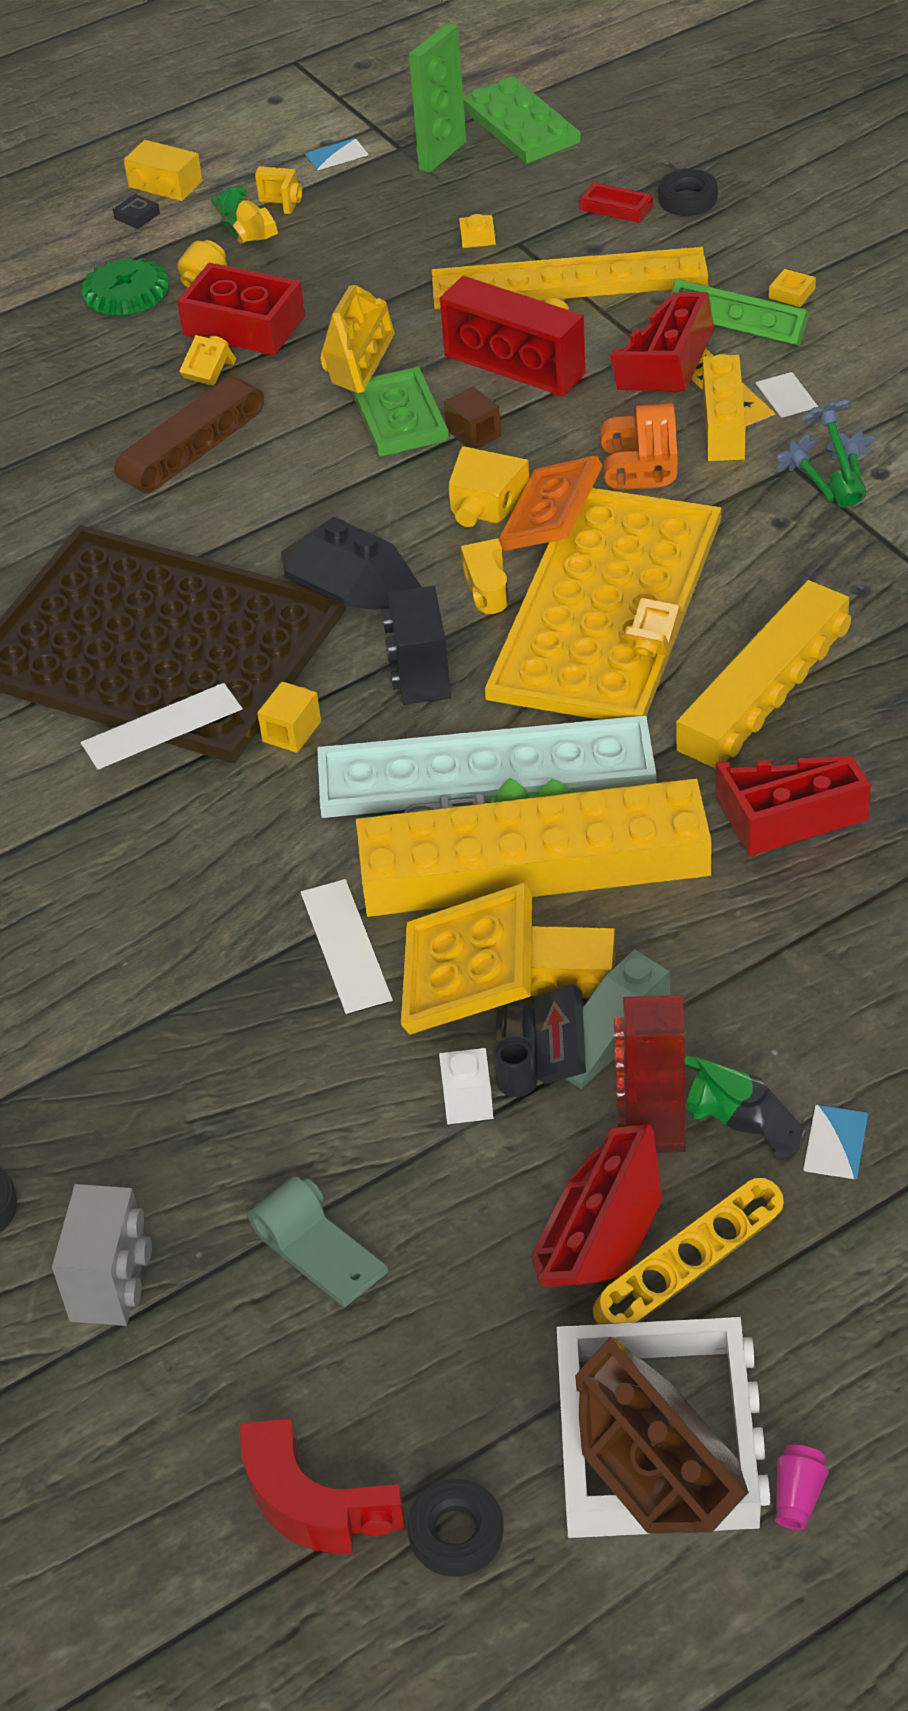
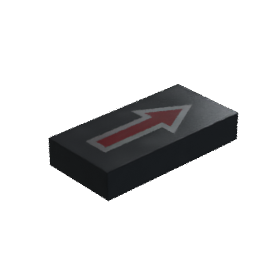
M573 984L534 996L537 1078L544 1084L586 1073L582 991Z

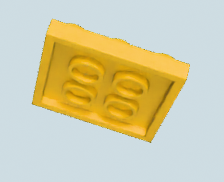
M525 883L407 922L401 1025L409 1035L531 996L532 892Z

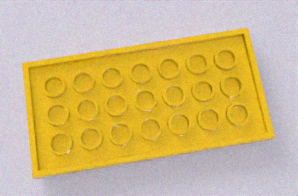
M592 488L568 538L549 542L486 684V700L597 720L645 715L647 717L669 656L656 653L654 657H647L634 652L629 647L624 635L626 627L633 626L641 598L679 605L682 613L670 649L671 653L719 527L722 507Z

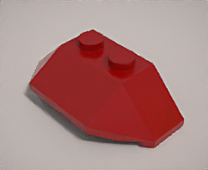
M649 1124L611 1128L603 1138L605 1144L591 1153L568 1180L531 1255L532 1263L537 1273V1280L543 1287L579 1285L619 1278L632 1267L662 1201L654 1130Z

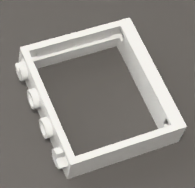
M741 1317L557 1327L568 1538L650 1534L642 1528L616 1495L587 1496L585 1457L582 1455L579 1425L580 1392L576 1391L575 1375L580 1370L579 1362L588 1361L609 1337L618 1340L639 1358L727 1354L738 1462L749 1493L714 1531L760 1528L761 1506L770 1505L768 1475H758L756 1460L765 1459L764 1436L762 1427L753 1428L751 1413H759V1392L757 1381L748 1382L746 1368H754V1348L752 1337H743Z

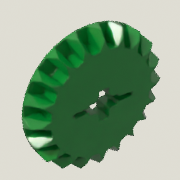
M132 257L127 260H120L118 258L116 262H105L103 267H94V272L86 274V280L82 282L81 292L85 304L96 312L107 315H130L142 312L158 304L169 290V279L164 267L157 266L155 261L147 262L145 258L134 260Z

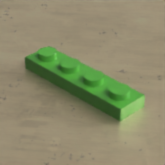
M675 279L671 293L672 295L674 292H708L714 327L800 347L810 314L806 309Z

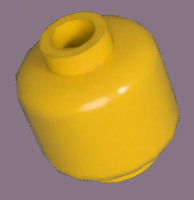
M211 240L191 243L177 263L182 284L188 288L209 262L227 266L224 250Z

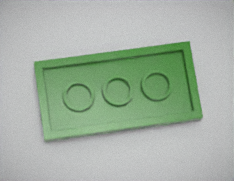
M446 23L409 53L412 84L411 95L414 106L416 151L418 154L419 170L428 173L466 143L458 26Z
M515 77L501 79L498 83L485 88H477L471 93L463 95L464 111L526 164L581 143L580 131Z

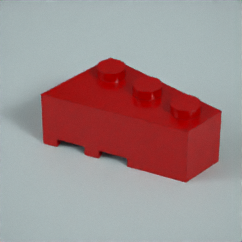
M674 292L649 316L650 323L642 331L635 329L629 335L630 343L622 350L616 348L610 354L617 390L686 391L714 330L708 292Z
M853 756L798 758V765L771 766V760L757 761V767L730 768V762L716 763V800L749 856L868 820L871 784Z

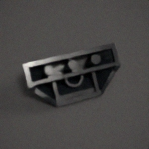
M332 517L281 551L286 578L346 606L370 610L389 609L387 592L422 587L394 544L336 517Z

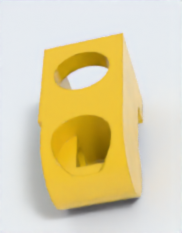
M499 539L461 546L462 570L476 608L486 614L502 612L508 606L507 576L503 571L502 548Z

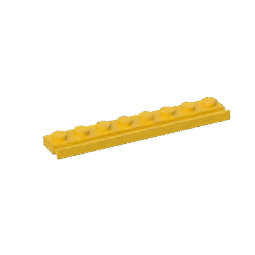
M703 247L432 269L434 309H440V297L463 275L540 301L551 298L567 299L673 290L675 279L708 286V271Z

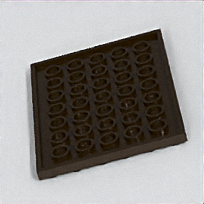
M79 525L0 618V692L112 727H118L225 683L243 709L165 741V743L235 764L260 729L257 712L281 682L293 684L347 610V607L305 586Z

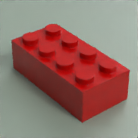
M464 275L440 297L444 356L562 397L586 374L584 315Z

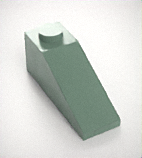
M634 950L604 977L583 1007L586 1073L566 1078L568 1081L580 1089L584 1088L627 1047L625 1000L670 998V971L637 950ZM659 1009L651 1011L649 1014L657 1012ZM658 1013L654 1014L657 1018L660 1017ZM646 1029L640 1031V1032L636 1035V1038H637L642 1032H644Z

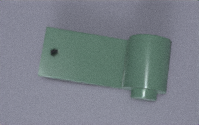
M293 1176L251 1208L247 1213L248 1219L255 1232L270 1248L345 1308L388 1273L387 1265L324 1216L320 1204L324 1201L323 1195L310 1179L306 1178L302 1181L300 1178Z

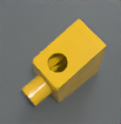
M462 446L449 481L450 508L455 514L457 522L464 527H473L477 520L492 523L502 522L515 508L530 479L529 461L527 459Z

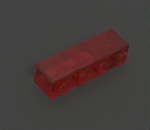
M683 996L623 997L624 1017H614L615 1047H624L615 1048L616 1077H624L616 1078L618 1127L649 1124L654 1130L657 1153L686 1152Z

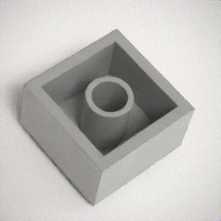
M74 1185L52 1264L56 1282L70 1322L127 1326L131 1308L138 1307L142 1291L139 1276L142 1265L148 1266L150 1262L152 1241L150 1236H145L143 1229L144 1211L142 1208H137L132 1188Z

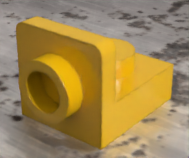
M195 335L179 372L185 379L215 386L224 363L234 365L236 357L230 350L229 344L222 338L217 336L205 338Z

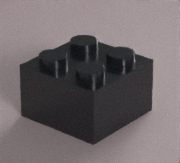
M428 586L387 592L389 609H382V618L385 633H392V636H386L385 643L388 663L396 662V665L390 666L393 690L401 689L403 705L451 699L446 639L436 587Z

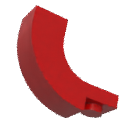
M292 1419L240 1423L241 1454L253 1499L269 1524L289 1540L317 1551L347 1554L353 1553V1534L364 1533L368 1536H383L392 1530L405 1529L400 1484L352 1489L324 1487L309 1479L298 1466V1443Z

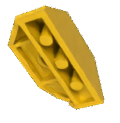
M357 285L348 287L332 314L321 351V363L323 369L329 372L332 384L360 393L365 391L395 332L386 301L381 298L376 299L370 292Z

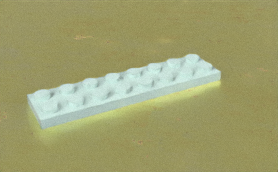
M646 715L317 747L322 818L401 811L417 804L440 802L442 797H447L449 800L475 798L476 794H483L484 802H490L489 796H496L500 787L509 778L517 781L524 787L527 793L540 791L551 779L561 782L568 789L573 788L574 793L656 783V770Z

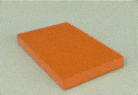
M598 456L585 457L534 469L499 537L503 551L568 538L603 467Z

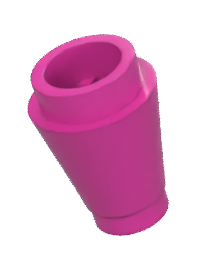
M788 1445L784 1449V1454L777 1458V1513L775 1518L777 1524L793 1530H805L807 1528L808 1520L812 1515L829 1474V1469L825 1466L826 1456L821 1451L804 1445Z

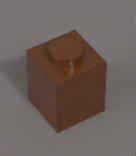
M474 386L444 401L448 432L466 447L477 449L501 436L499 406Z

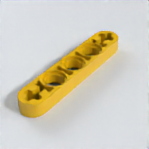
M755 1178L748 1181L608 1285L595 1300L593 1306V1314L597 1324L637 1323L656 1311L773 1221L782 1210L784 1204L783 1194L779 1187L765 1178ZM763 1197L767 1204L764 1207H759L747 1217L742 1210L753 1199ZM725 1218L732 1222L736 1229V1237L729 1240L721 1238L714 1230V1219ZM688 1243L695 1246L701 1254V1264L690 1266L684 1263L678 1253L679 1245ZM646 1270L659 1272L666 1281V1290L662 1293L650 1291L643 1283V1272ZM632 1292L636 1300L627 1308L624 1314L619 1313L614 1316L609 1310L613 1303H620Z

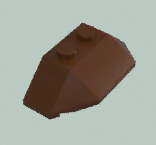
M609 1337L575 1375L576 1391L580 1392L579 1425L582 1455L647 1533H712L749 1493L738 1459L668 1380L618 1340Z

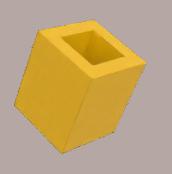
M286 682L279 684L257 712L262 742L295 753L299 752L321 723L317 692Z

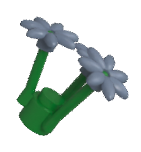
M841 399L836 402L829 401L824 407L812 408L810 412L802 417L803 421L810 420V422L821 419L823 426L828 427L832 442L826 445V449L833 451L831 460L838 459L841 469L835 471L830 476L831 482L829 486L808 462L810 454L807 451L817 444L816 440H810V434H805L798 442L794 440L789 441V450L781 452L776 457L780 461L776 467L778 472L787 466L789 471H793L796 466L798 468L802 467L821 489L827 503L836 501L840 508L853 506L865 498L866 488L861 478L857 458H859L860 454L871 453V449L867 445L875 441L873 436H863L861 429L854 431L850 438L846 433H838L835 424L838 422L835 412L849 408L848 404L850 402L847 399Z

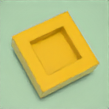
M474 214L469 217L459 218L462 248L496 245L492 215Z
M784 269L769 286V299L782 302L785 305L801 307L815 290L816 277Z

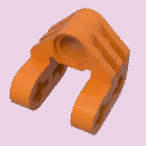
M673 403L635 405L634 416L614 417L603 422L600 427L601 446L607 453L611 454L605 459L603 464L604 479L609 487L615 490L658 488L673 483L677 477V441ZM621 433L618 439H613V434ZM655 466H662L661 471H654ZM625 468L622 474H617V469Z

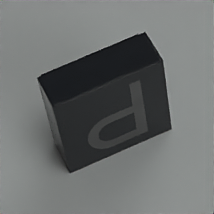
M134 194L113 208L114 219L139 229L160 214L158 203Z

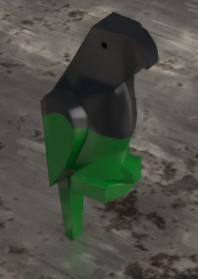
M650 1048L649 1051H658V1050H663V1049H662V1048ZM667 1051L661 1052L658 1057L662 1058ZM683 1055V1066L699 1072L686 1101V1110L694 1114V1120L703 1121L710 1116H714L734 1130L765 1135L769 1145L776 1151L773 1154V1158L776 1160H788L795 1156V1153L799 1152L806 1134L805 1129L770 1091L761 1078L698 1057L693 1058Z

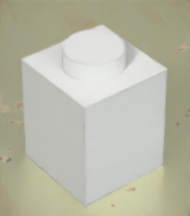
M486 1048L439 1053L447 1124L494 1119Z

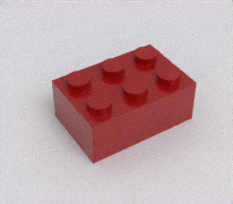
M210 262L177 300L184 336L195 338V335L205 338L217 336L225 340L231 347H239L263 354L275 355L305 317L301 281Z

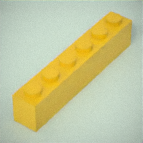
M807 580L676 721L677 751L715 769L716 763L726 762L730 757H735L741 750L743 742L751 733H756L761 729L769 713L784 703L787 693L796 684H801L804 681L809 669L815 662L824 659L833 642L838 637H843L847 633L851 624L849 596Z

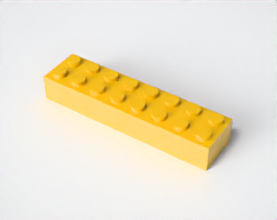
M697 778L356 819L367 917L453 907L521 883L526 884L532 892V897L711 876V836Z

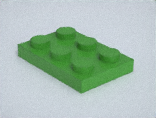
M419 366L372 377L364 392L356 393L351 391L379 457L449 441L448 428Z

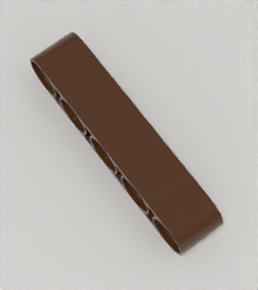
M234 376L225 378L123 451L117 458L114 466L116 477L144 493L155 491L260 413L264 404L263 392Z

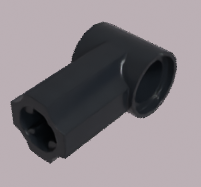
M523 1001L508 1003L502 1009L497 1010L496 1044L493 1049L498 1089L507 1096H525L531 1093L538 1083L534 1008L528 1007Z

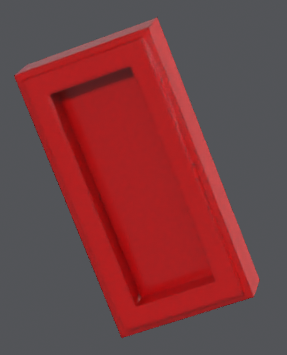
M593 182L579 199V210L637 223L643 220L653 206V195L596 182Z

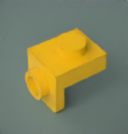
M258 167L255 177L259 202L283 204L284 214L291 215L296 204L300 203L302 199V185L298 183L296 169Z
M641 598L633 626H627L624 633L629 647L642 656L654 657L656 653L669 656L682 613L680 606Z

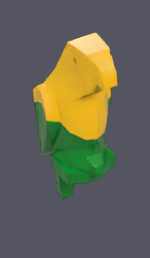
M243 186L230 187L219 196L211 198L212 204L224 217L220 222L240 244L254 240H265L278 234L276 223L265 207L260 209L249 201L246 189Z

